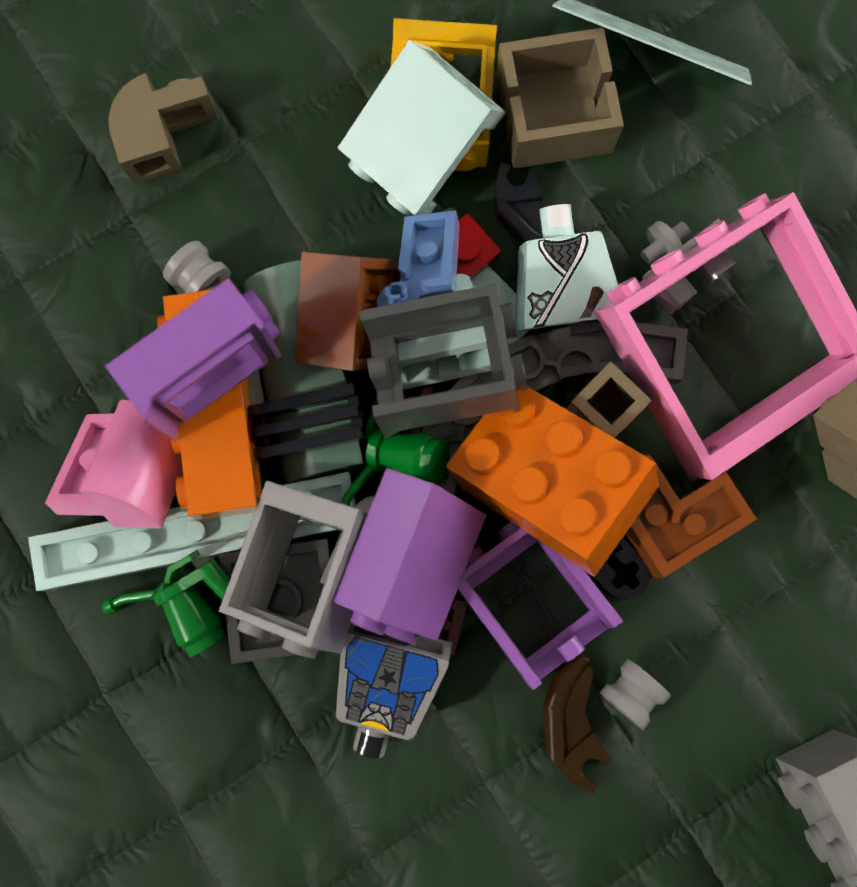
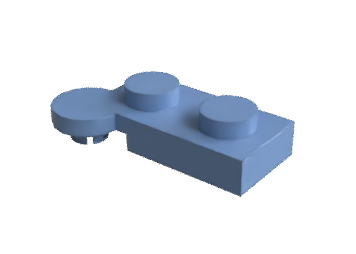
M456 210L404 216L398 266L401 276L400 282L391 283L390 286H387L379 293L377 307L455 292L460 232Z

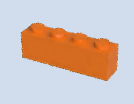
M211 290L163 296L165 315L157 317V328ZM248 378L189 421L185 422L180 419L176 441L170 438L174 453L181 454L183 475L176 477L177 499L181 509L187 508L189 517L206 520L253 513L256 510L263 490L259 460L256 459L255 453L257 443L256 439L253 438L251 428L254 427V419L249 416L248 406L252 405Z

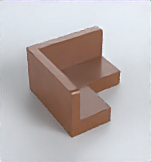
M302 252L295 347L296 362L350 371L368 369L367 358H372L371 346L361 323L359 311L377 307L379 293L387 286H390L391 283L400 282L399 260Z
M650 453L646 455L647 458L654 461ZM656 464L659 487L623 537L640 554L649 568V579L664 578L751 524L757 518L727 472L722 473L715 479L708 481L679 499Z

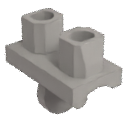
M718 218L716 221H714V222H713L712 224H710L708 227L712 226V225L715 224V223L720 222V219ZM657 221L647 228L646 234L650 245L642 250L640 254L647 264H651L659 257L661 258L680 248L684 254L698 244L693 237L682 245L681 240L691 233L686 223L681 221L671 229L664 222ZM727 249L696 270L707 284L710 285L727 273L736 262ZM652 269L644 274L643 280L654 273ZM684 277L654 296V298L669 313L673 314L698 292Z

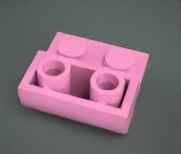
M120 400L115 413L86 414L45 504L57 515L104 516L114 527L162 528L176 493V477L183 475L181 454L174 453L170 437L146 423L130 400Z

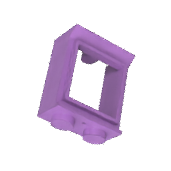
M228 278L105 367L144 421L176 441L180 419L185 422L189 421L269 363L266 357L271 353L277 359L282 356L273 341L281 333L273 323L271 314L255 292L250 289L241 295Z
M510 522L497 532L503 540L486 554L480 546L472 551L457 590L514 665L526 684L534 690L542 684L540 680L564 661L569 662L585 650L584 646L607 628H615L623 620L583 569ZM537 542L589 611L525 659L474 588Z

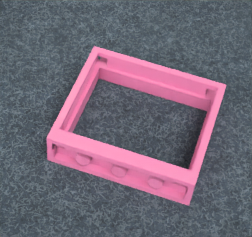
M794 192L769 200L766 193L748 201L738 208L741 216L739 219L728 226L722 220L701 231L694 237L698 244L684 254L679 248L662 256L650 265L654 272L639 283L636 277H633L615 286L606 293L609 302L594 311L633 382L652 400L647 406L688 476L707 480L715 479L812 413L826 399L840 393L857 378V311ZM762 227L830 355L702 441L632 319L630 312Z

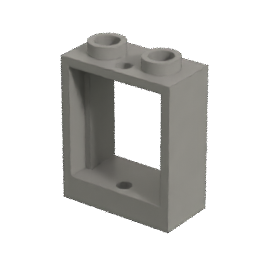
M266 480L219 612L239 619L237 630L264 640H270L272 633L284 637L282 648L294 654L315 659L318 650L341 654L354 611L332 601L368 513ZM299 518L343 531L310 626L267 609Z

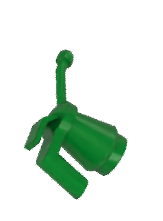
M372 409L365 427L368 440L366 448L367 466L345 492L340 504L350 506L351 500L374 471L384 473L387 468L430 483L437 484L441 482L447 472L446 465L450 459L448 443L443 439H437L430 433L399 434L397 432L386 439L373 416Z
M195 550L167 568L165 580L156 590L126 593L116 598L112 596L102 603L101 608L105 614L111 615L119 611L124 603L154 600L157 606L162 604L177 646L184 648L189 657H193L215 644L227 632L222 625V616L192 585L203 580L223 600L231 577L214 559L185 576H179L181 566L200 555L199 551Z

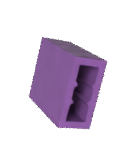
M387 468L332 602L354 611L350 620L351 623L377 634L383 635L385 633L410 644H413L416 634L437 641L487 515L433 483Z

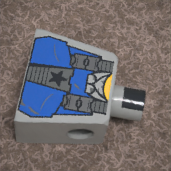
M351 623L340 654L336 718L343 723L358 726L353 744V749L357 753L368 758H381L385 755L390 736L404 740H412L415 737L448 668L452 642L442 639L435 641L416 634L413 644H410L385 633L380 635Z

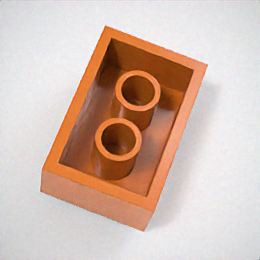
M528 387L526 390L516 391L520 411L514 412L513 409L483 415L447 463L446 468L461 489L595 577L658 489L659 481L656 462Z

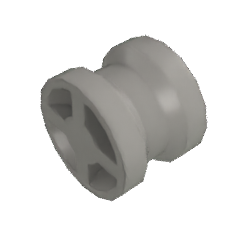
M192 241L181 247L170 258L164 268L163 278L171 286L181 287L185 293L214 289L230 278L231 271L222 262L212 261L209 258V250L200 241Z
M627 659L620 667L621 676L614 684H606L599 693L641 730H644L650 723V712L656 705H664L671 697V694L642 668Z

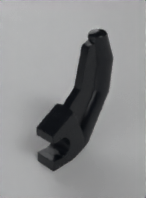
M501 162L494 187L497 218L522 243L543 238L539 209L546 206L543 202V195L536 171L529 169L526 182L520 186H514L507 179L510 164ZM574 228V234L583 233Z

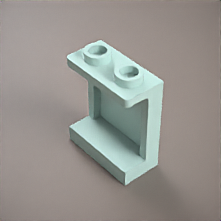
M409 40L338 146V149L351 159L348 165L355 174L370 183L376 181L388 192L386 196L387 201L398 211L408 216L412 214H429L437 205L433 198L484 129H494L506 111L428 45Z

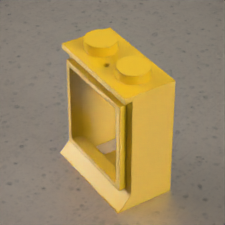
M393 18L391 66L409 40L428 45L448 63L453 61L454 54L482 56L479 89L492 100L497 25ZM484 129L454 170L470 171L476 167H486L490 129Z

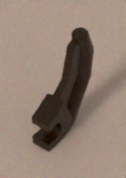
M580 653L571 661L565 662L554 673L543 704L545 748L547 755L570 782L594 794L598 784L593 779L583 775L582 766L585 761L593 758L608 766L611 757L593 732L585 713L594 673L588 666L590 659L583 653Z

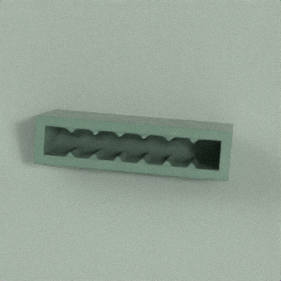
M301 260L264 269L249 277L243 284L244 293L250 289L255 292L271 314L273 323L281 333L273 341L282 356L277 359L271 353L266 357L269 363L260 369L266 402L348 384L346 373L343 369L300 364L295 360ZM348 400L270 416V421L274 423L347 407ZM351 419L275 435V445L351 429L352 423ZM360 441L278 458L284 485L345 472L352 473L364 470L366 467Z

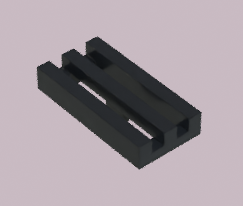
M354 383L248 406L249 416L254 418L255 427L251 428L253 438L257 439L258 448L255 449L256 459L259 461H268L367 440L358 385ZM348 400L347 407L274 423L268 422V417ZM351 419V429L272 445L271 436Z

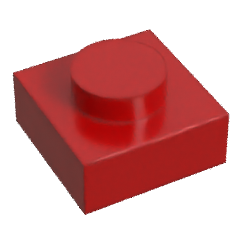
M467 213L458 220L460 232L457 274L468 275L472 281L500 257L501 250Z

